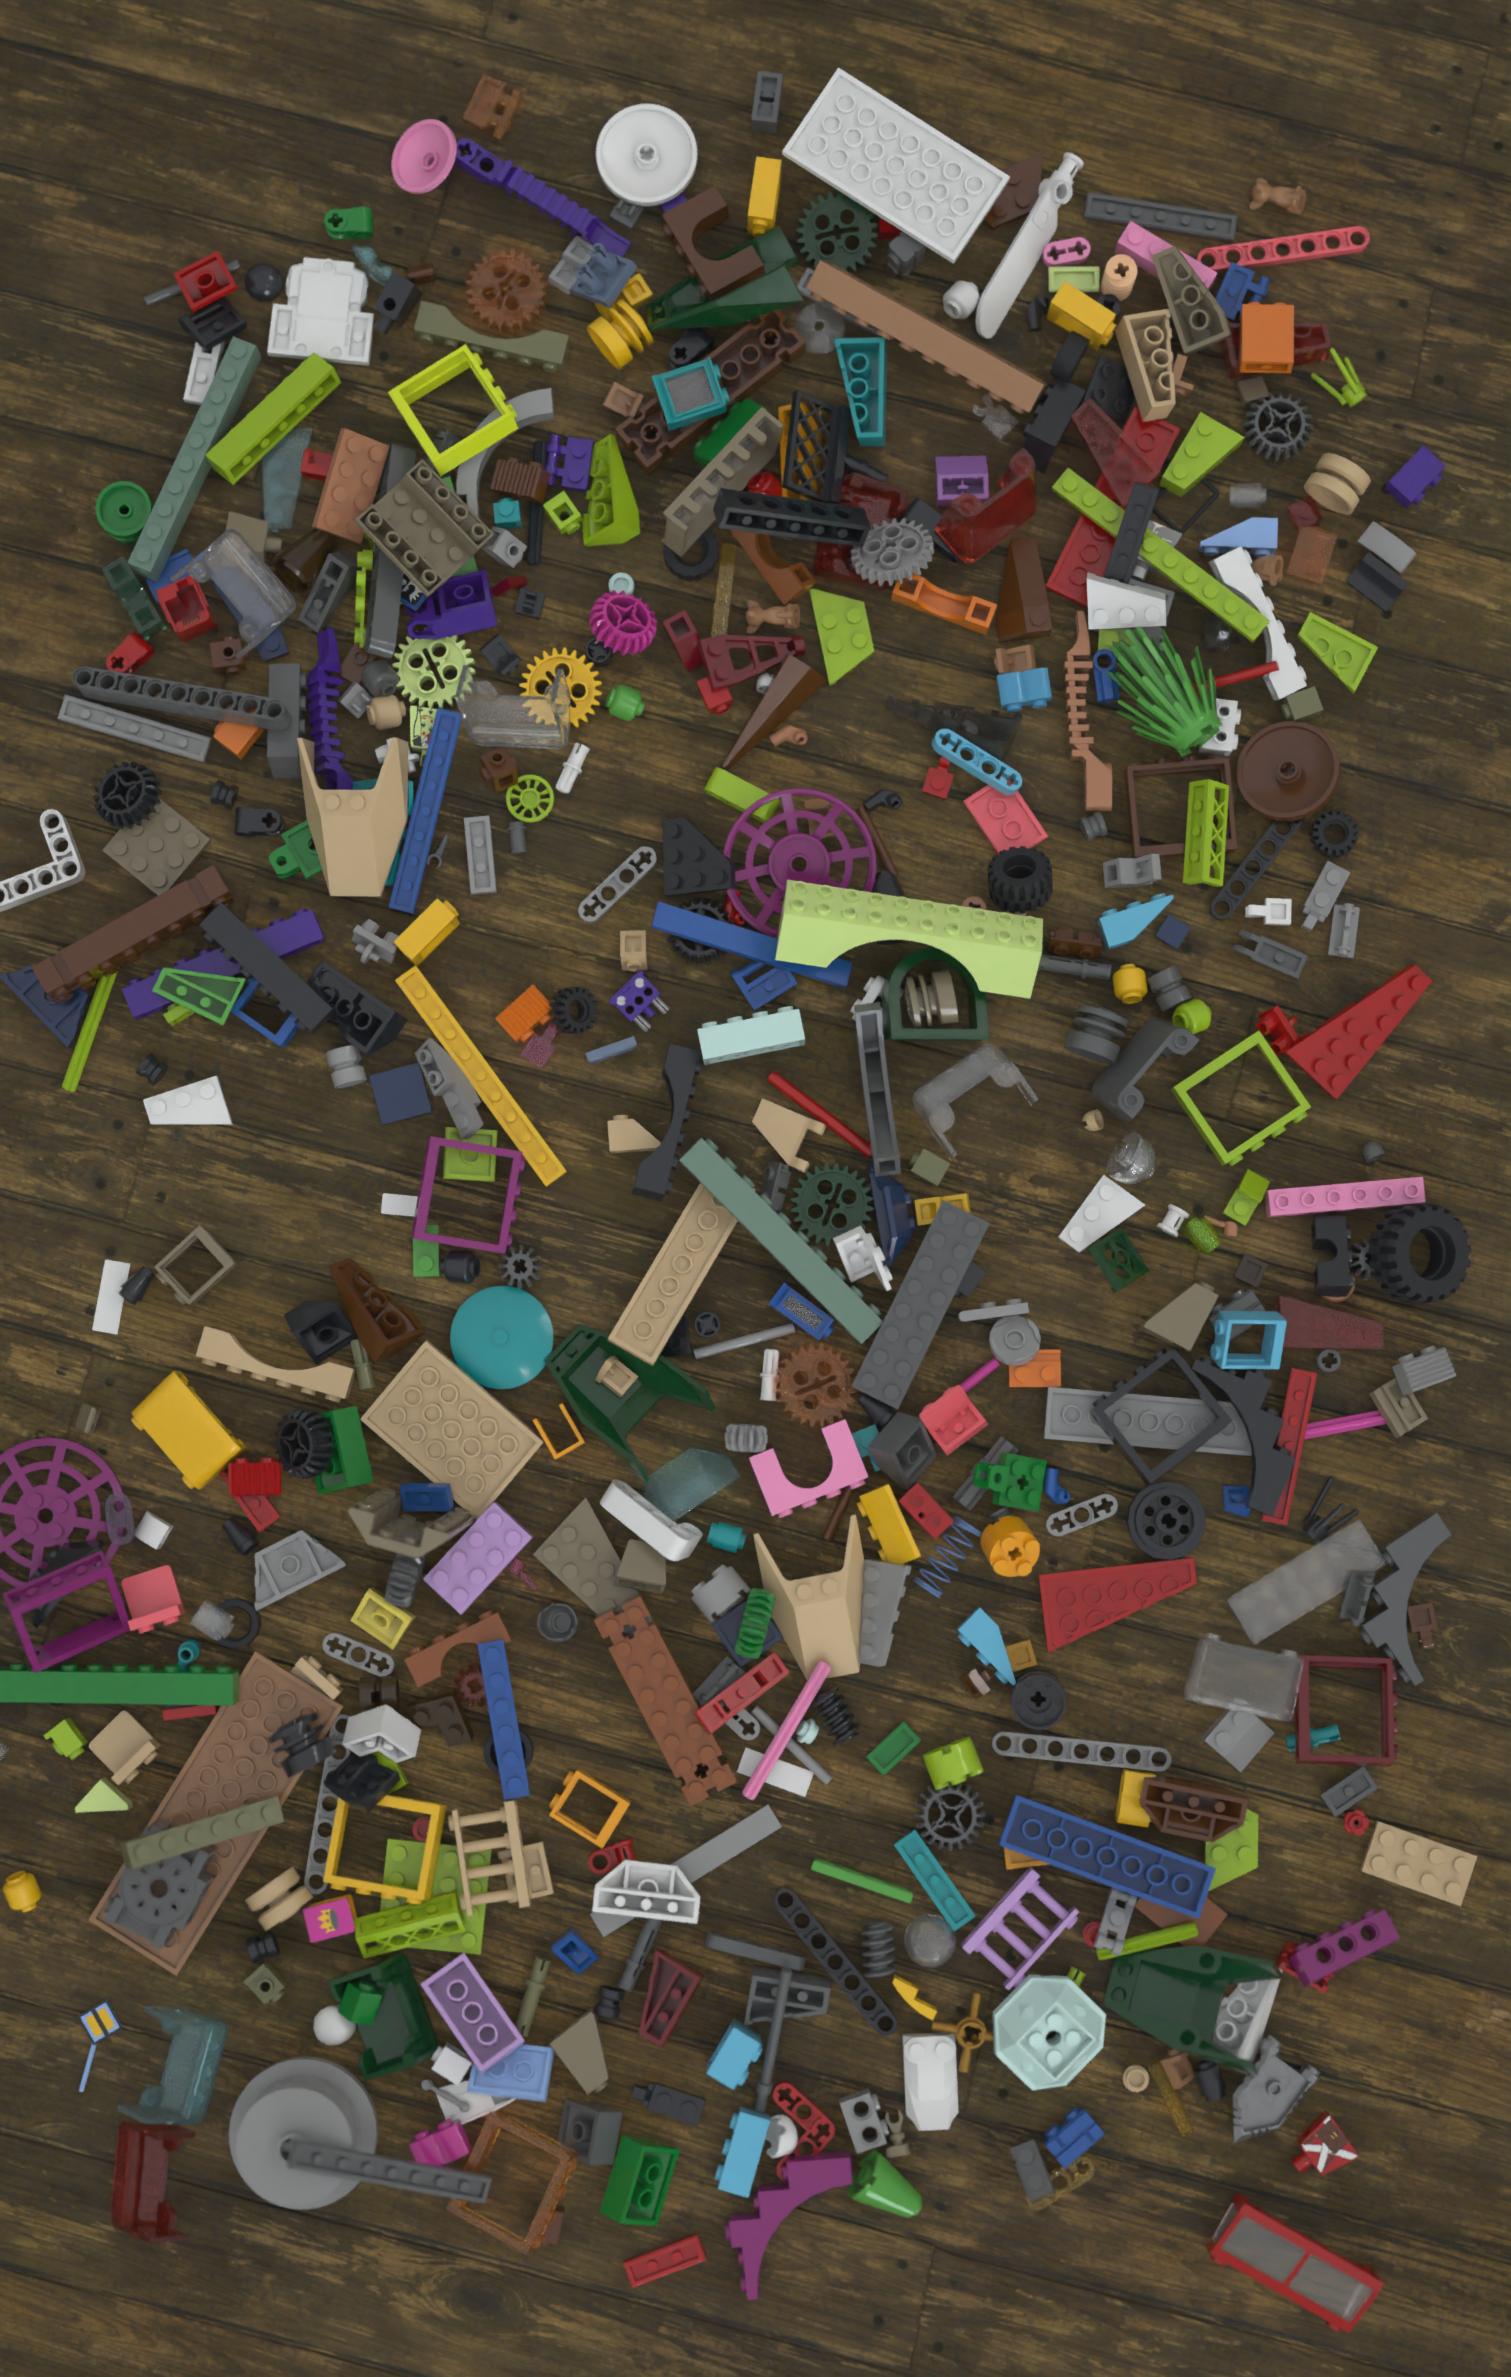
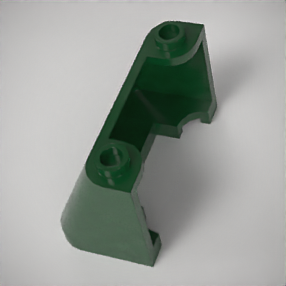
M399 1953L328 1981L332 1997L340 2003L348 1982L358 1984L360 1981L369 1982L382 1995L380 2007L376 2012L372 2025L357 2023L366 2048L359 2055L358 2069L364 2081L413 2067L436 2052L438 2047L437 2037L409 1961L405 1955Z

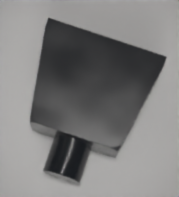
M393 271L374 306V309L381 314L374 328L387 335L393 323L402 327L424 293L415 284Z

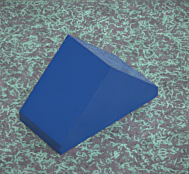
M574 1926L554 1941L551 1946L552 1951L578 1975L598 1959L597 1954Z

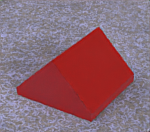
M219 251L174 273L193 312L238 289Z

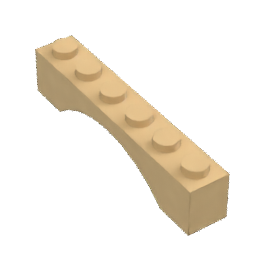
M204 1326L196 1356L202 1358L201 1363L214 1367L217 1366V1362L227 1365L226 1370L241 1374L242 1369L252 1372V1378L266 1381L267 1377L277 1379L276 1385L291 1388V1385L295 1384L301 1386V1392L316 1395V1391L326 1393L325 1399L339 1403L341 1398L348 1399L356 1374V1369L332 1362L304 1370L276 1368L252 1356L239 1343L234 1334Z

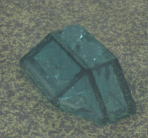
M689 1448L648 1476L649 1481L646 1483L644 1498L672 1521H675L741 1477V1475L726 1454Z

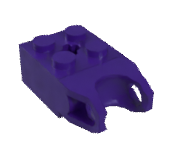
M486 569L450 577L437 591L426 598L423 603L424 606L420 607L416 612L404 605L406 614L415 616L407 623L409 636L416 639H440L498 626L492 590ZM417 624L427 625L426 629L421 632L412 629Z

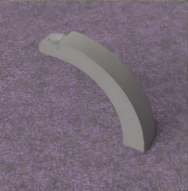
M551 388L528 392L505 403V405L510 403L518 415L514 420L519 429L530 424L554 420ZM495 409L474 432L501 416L499 411ZM509 435L463 462L458 467L456 495L462 501H467L465 504L479 519V485L483 469L496 447Z

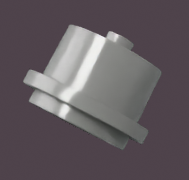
M309 2056L281 2060L257 2074L240 2094L234 2106L229 2126L231 2155L239 2174L246 2184L267 2201L290 2209L319 2208L331 2204L348 2194L360 2181L290 2169L287 2167V2162L294 2139L375 2154L378 2141L377 2114L372 2099L362 2083L339 2064Z

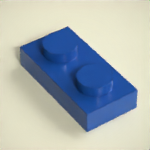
M403 1483L399 1487L403 1511H451L454 1508L450 1483Z

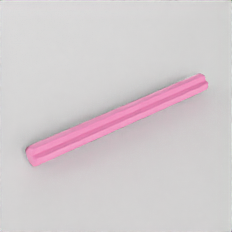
M818 1662L746 1784L742 1792L746 1798L754 1800L829 1674L831 1666L826 1662Z

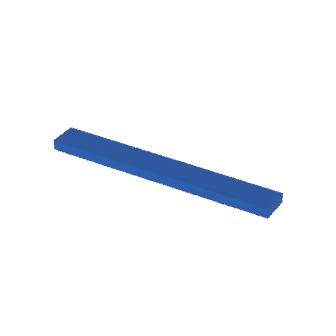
M437 708L389 908L412 914L415 912L463 718L461 713Z
M659 901L656 904L650 927L841 988L847 987L852 962L836 958L825 968L775 960L778 939Z

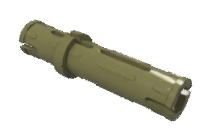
M538 1955L535 1956L530 1977L526 1979L525 1984L527 1987L515 2023L516 2029L520 2034L523 2033V2037L529 2036V2030L541 1991L545 1990L546 1987L544 1981L552 1961L546 1957L541 1959L542 1956Z

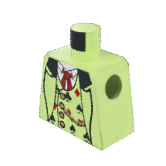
M411 705L410 743L413 751L421 752L420 766L423 767L437 709Z

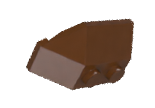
M1172 1776L1144 1777L1139 1804L1160 1832L1214 1842L1244 1825L1249 1799L1221 1786Z

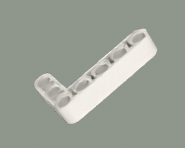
M46 810L40 817V825L54 862L1 881L0 892L3 891L5 897L0 902V912L79 883L85 877V867L66 818L57 810ZM54 817H58V826L52 829L49 828V821ZM62 841H67L68 848L64 852H58V844ZM75 864L77 866L76 873L72 876H67V867ZM51 873L53 875L52 882L48 885H43L42 878L44 875ZM27 882L29 884L28 891L24 894H19L18 888L20 884Z

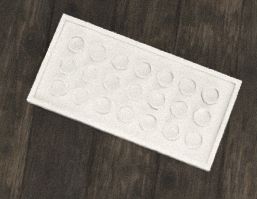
M840 68L836 70L782 151V155L953 264L1010 179V176Z

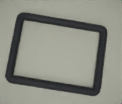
M1202 478L1200 480L1214 494L1181 530L1155 506L1152 512L1172 530L1184 534L1219 496V491L1207 479ZM1165 487L1158 492L1155 503L1167 491Z

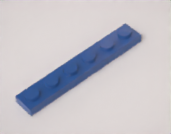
M504 1640L478 1643L504 1800L529 1796L530 1792Z

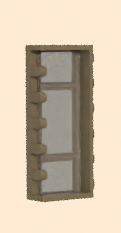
M761 407L663 512L667 521L665 537L661 542L682 557L716 520L713 507L720 488L743 491L747 487L750 478L760 472L778 453L784 424Z

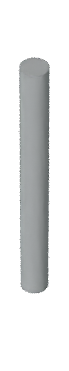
M793 1323L694 1349L693 1351L695 1358L700 1359L795 1333Z
M757 1705L751 1711V1714L775 1736L780 1726ZM790 1738L786 1748L827 1785L833 1777Z

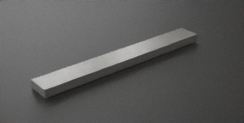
M769 1804L670 1865L678 1866L688 1881L692 1883L780 1829L782 1825ZM601 1912L590 1913L603 1937L635 1918V1916Z

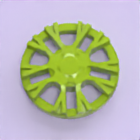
M521 776L518 778V783L525 780L527 789L521 790L517 784L508 788L506 794L508 809L520 821L527 823L539 822L546 818L553 808V790L549 783L539 776ZM531 780H535L534 789L530 788ZM540 783L545 785V787L547 788L543 792L537 791V787L540 785ZM512 790L520 792V796L513 794ZM549 794H550V798H546V799H541V798H540V796L549 795ZM510 799H519L520 803L512 807ZM540 803L549 804L546 811L540 808ZM523 806L524 809L517 814L516 811ZM538 808L541 815L536 816L533 809ZM527 810L532 812V818L524 817Z

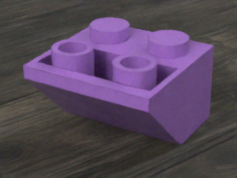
M986 456L935 457L936 508L987 507L989 501V481Z

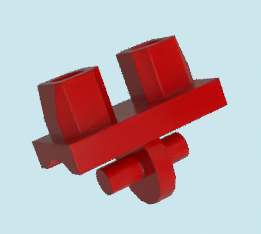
M1278 1005L1257 1015L1260 1020L1255 1026L1261 1034H1270L1273 1041L1269 1045L1275 1055L1283 1054L1284 1052L1281 1050L1300 1041L1293 1027V1024L1298 1021L1295 1015L1287 1018L1284 1011H1281Z

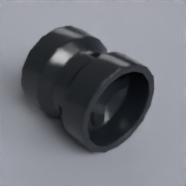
M597 637L587 643V658L595 667H604L611 662L612 650L609 646L604 648L602 641L596 642Z
M273 1930L264 1932L260 1938L252 1936L246 1939L248 1952L254 1964L261 1962L264 1956L275 1957L280 1955L279 1944Z
M600 1985L598 1992L600 1999L595 2004L594 2012L605 2017L619 2018L621 2011L619 2005L620 2001L624 1999L625 1991L613 1986Z

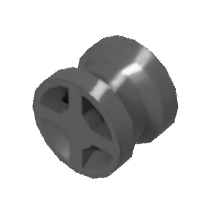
M1099 811L1094 812L1091 817L1087 818L1084 816L1079 818L1080 826L1087 842L1092 841L1098 835L1103 837L1108 834L1105 821Z

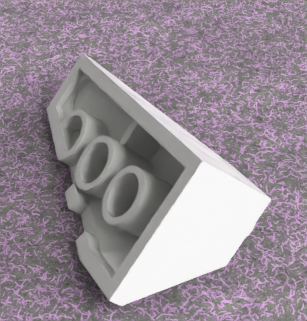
M1280 1979L1238 1983V1987L1228 1998L1225 1997L1221 2002L1213 2034L1214 2043L1236 2057L1250 2060L1253 2063L1259 2050Z

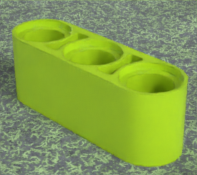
M715 767L704 788L707 794L741 812H744L754 802L769 794L718 767ZM775 799L761 806L750 817L765 823L773 817L781 801Z

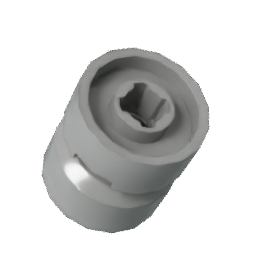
M344 1046L326 1052L328 1065L330 1068H334L331 1077L335 1089L350 1087L367 1081L364 1067L358 1063L361 1060V1055L356 1046Z

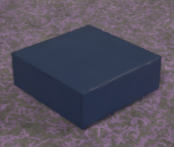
M1169 914L1155 937L1177 950L1190 927Z

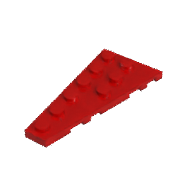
M1410 964L1386 980V983L1378 989L1371 990L1365 994L1366 997L1357 1003L1353 1002L1323 1022L1321 1027L1312 1033L1305 1034L1300 1038V1041L1292 1046H1287L1281 1051L1331 1098L1337 1100L1431 984L1432 980L1417 965Z
M1194 1558L1038 1575L1047 1653L1197 1584Z

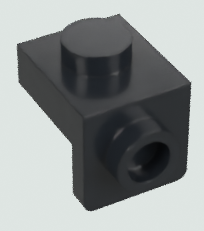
M498 633L479 649L494 670L502 676L505 674L510 675L519 667L518 663L522 660Z

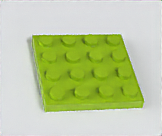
M388 1838L383 1884L418 1890L426 1843L416 1840ZM440 1843L430 1899L456 1892L466 1932L414 1945L409 1948L481 1955L486 1904L474 1905L475 1912L472 1916H467V1910H462L460 1894H464L458 1849L455 1844ZM492 1849L466 1853L468 1869L491 1865ZM489 1876L470 1879L472 1895L488 1893ZM396 1896V1900L381 1898L380 1912L412 1903H407L406 1897ZM456 1920L445 1922L443 1925L449 1927L457 1925ZM422 1928L419 1929L417 1932L423 1934L429 1932L431 1929ZM396 1935L393 1936L392 1939L400 1940L403 1939L405 1936Z

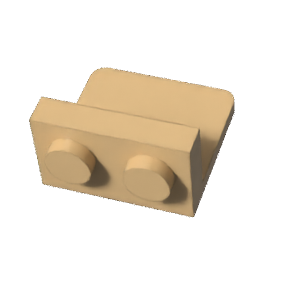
M302 1656L290 1672L324 1692L333 1700L336 1699L344 1690L340 1686L342 1683L333 1674L327 1675L321 1669V1663L313 1656Z
M126 1710L121 1711L89 1743V1748L114 1773L111 1779L117 1785L124 1782L129 1784L139 1774L137 1769L143 1763L148 1765L156 1758L158 1754L155 1751L161 1746Z

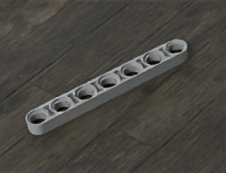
M340 1714L331 1726L329 1736L334 1745H342L345 1734L337 1730V1721L342 1718L348 1720L351 1715ZM345 1747L346 1755L344 1758L336 1759L331 1755L324 1762L304 1879V1886H307L312 1894L322 1893L329 1884L324 1882L322 1888L315 1889L309 1883L310 1877L314 1874H318L324 1879L327 1861L324 1863L317 1862L314 1858V1852L318 1848H323L328 1853L331 1835L328 1837L320 1835L318 1827L321 1823L327 1822L333 1828L336 1809L328 1811L324 1808L323 1800L327 1796H332L338 1803V1796L324 1786V1781L327 1779L328 1773L336 1770L351 1754V1750Z
M999 1731L995 1733L991 1741L994 1751L1004 1756L1150 1771H1164L1171 1764L1169 1752L1158 1746L1012 1731ZM1000 1736H1008L1010 1738L1011 1745L1007 1750H999L997 1748L996 1741ZM1027 1738L1034 1739L1037 1743L1036 1750L1032 1753H1026L1022 1749V1743ZM1053 1741L1060 1742L1063 1747L1062 1752L1057 1756H1053L1048 1752V1746ZM1085 1744L1088 1747V1755L1084 1758H1077L1074 1754L1076 1745ZM1105 1746L1112 1747L1114 1750V1757L1110 1761H1104L1100 1757V1751ZM1130 1749H1136L1140 1753V1760L1135 1764L1128 1763L1126 1760V1753ZM1163 1752L1165 1754L1166 1762L1164 1765L1155 1766L1152 1763L1154 1753Z

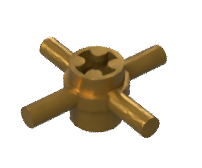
M979 1992L972 1993L969 2015L961 2018L957 2024L937 2020L932 2021L931 2030L954 2034L957 2041L963 2046L959 2065L960 2072L969 2073L974 2048L979 2047L985 2040L994 2042L993 2031L986 2030L984 2023L979 2019L983 1996ZM968 2025L979 2029L978 2034H973L971 2039L966 2038L967 2035L964 2029Z

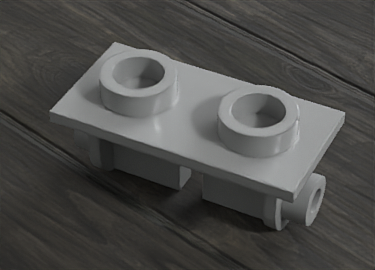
M1334 904L1328 955L1354 958L1360 908L1354 907V904Z

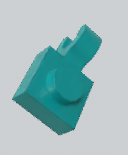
M874 1424L852 1433V1437L860 1457L869 1456L874 1471L877 1472L881 1469L875 1464L868 1448L870 1443L879 1434Z

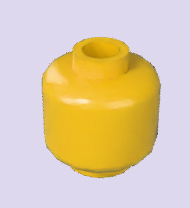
M1134 964L1122 965L1120 970L1116 971L1112 977L1115 996L1125 1004L1140 1002L1142 997L1148 992L1145 972L1141 968L1135 967Z
M19 1871L7 1877L6 1883L3 1886L4 1895L10 1908L13 1910L28 1912L37 1906L36 1902L42 1896L35 1876L25 1871Z

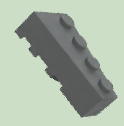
M300 663L269 664L268 697L281 700L292 718L289 727L282 731L268 729L267 759L274 779L302 778L297 738H304V735H306L304 711H307V699L303 695V688H307V673L302 672ZM281 712L276 713L273 717L278 716Z

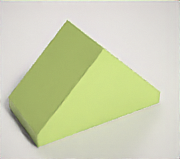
M104 1777L75 1807V1813L128 1810L132 1808V1801Z

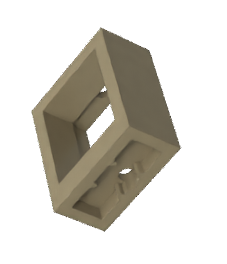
M199 1225L154 1268L158 1271L156 1277L165 1286L170 1284L176 1292L173 1295L182 1305L187 1303L193 1306L231 1272L238 1263L204 1226ZM200 1240L223 1267L191 1295L168 1268Z

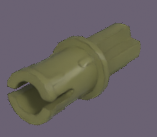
M359 1338L353 1339L351 1341V1348L355 1365L352 1366L356 1368L359 1390L374 1388L376 1386L371 1369L373 1361L370 1362L369 1354L360 1343Z

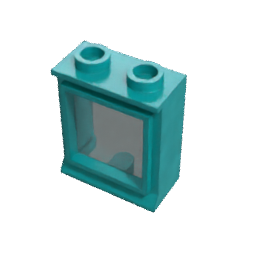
M710 357L660 375L652 376V384L656 389L661 410L664 412L668 431L727 412L726 403L730 402L726 388H720L718 379H721L720 370L717 364H712Z

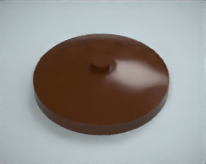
M1298 721L1279 722L1260 730L1246 743L1237 763V782L1247 804L1260 815L1278 821L1299 820L1316 813L1331 799L1340 779V761L1336 748L1330 738L1317 727Z

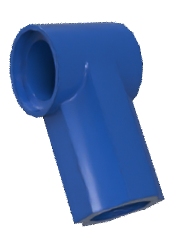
M1108 649L1099 650L1092 659L1097 702L1119 700L1118 683L1107 674V672H1112L1116 676V657ZM1106 657L1110 662V666L1108 668L1099 667L1097 658Z

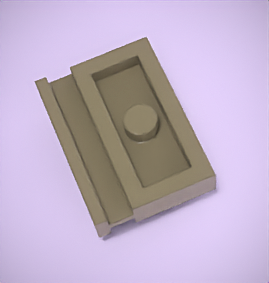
M1396 1377L1369 1393L1395 1438L1402 1436L1428 1419L1413 1393L1403 1396Z

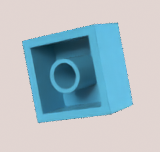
M733 2019L707 2063L706 2074L734 2090L737 2084L741 2086L749 2074L748 2065L750 2061L755 2063L763 2050L761 2048L763 2045L761 2044V2035Z

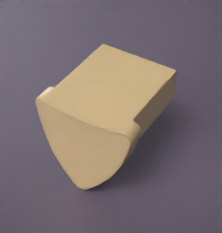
M611 1356L605 1361L595 1380L598 1383L602 1382L621 1398L637 1380L638 1376L622 1364L618 1358Z

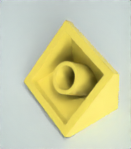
M372 1587L366 1592L350 1621L393 1650L416 1616L404 1607H397L392 1605V1603L386 1602L385 1594Z

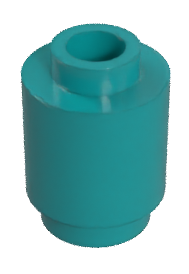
M712 1522L707 1543L713 1544L712 1547L736 1553L737 1548L743 1549L746 1534H742L743 1528L719 1522V1524Z

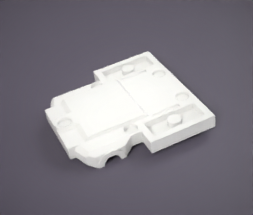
M304 257L303 263L292 265L286 281L287 305L273 304L268 355L306 360L312 353H316L326 362L369 366L375 316L374 313L361 312L362 307L367 303V289L369 287L365 272L356 269L354 262Z

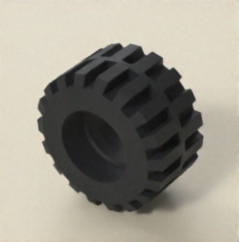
M1014 846L1009 847L1007 851H1000V855H994L992 861L988 864L987 872L989 896L995 906L999 905L1000 909L1004 911L1009 910L1010 913L1017 911L1021 914L1029 910L1033 912L1037 907H1043L1045 902L1050 900L1053 893L1052 864H1050V859L1045 857V853L1042 851L1037 852L1036 848L1033 847L1028 849L1026 846H1020V848H1015Z

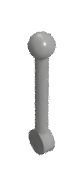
M430 2079L422 2082L421 2086L424 2090L430 2089L458 2106L461 2112H468L470 2106L467 2102H460L435 2087Z

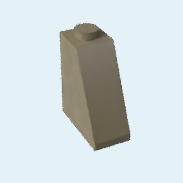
M592 2007L550 2041L551 2047L587 2095L592 2091L598 2093L608 2085L606 2080L609 2079L610 2075L597 2015Z

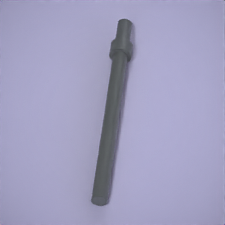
M787 1967L781 1970L762 2075L757 2082L756 2092L758 2096L755 2110L758 2112H765L768 2095L772 2092L773 2081L771 2078L792 1970Z

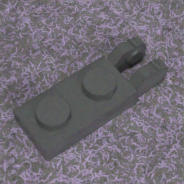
M1240 930L1239 936L1243 940L1256 943V947L1252 951L1244 946L1235 944L1232 949L1233 952L1250 958L1251 961L1290 978L1299 979L1308 955L1262 935L1259 937Z

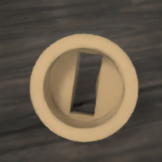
M1098 1109L1089 1111L1083 1116L1082 1122L1086 1121L1087 1125L1084 1128L1088 1131L1103 1129L1104 1121Z

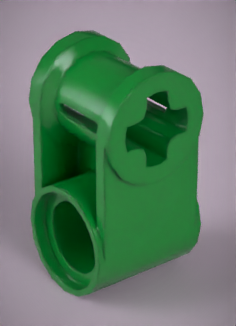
M371 208L333 209L328 211L324 217L326 232L332 239H368L374 236ZM334 222H339L338 227H333Z

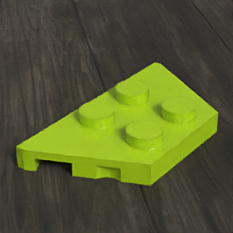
M809 589L829 686H832L845 674L855 669L859 663L874 654L865 604L863 601L817 589Z
M1247 1809L1243 1826L1238 1829L1236 1828L1214 1842L1204 1841V1864L1216 1868L1208 1891L1258 1868L1257 1813Z

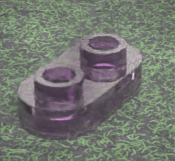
M115 1493L109 1496L105 1503L108 1535L113 1543L125 1545L134 1539L136 1532L132 1502L127 1495ZM117 1501H121L124 1504V1508L121 1511H117L114 1507ZM120 1527L127 1529L126 1536H119L118 1529Z

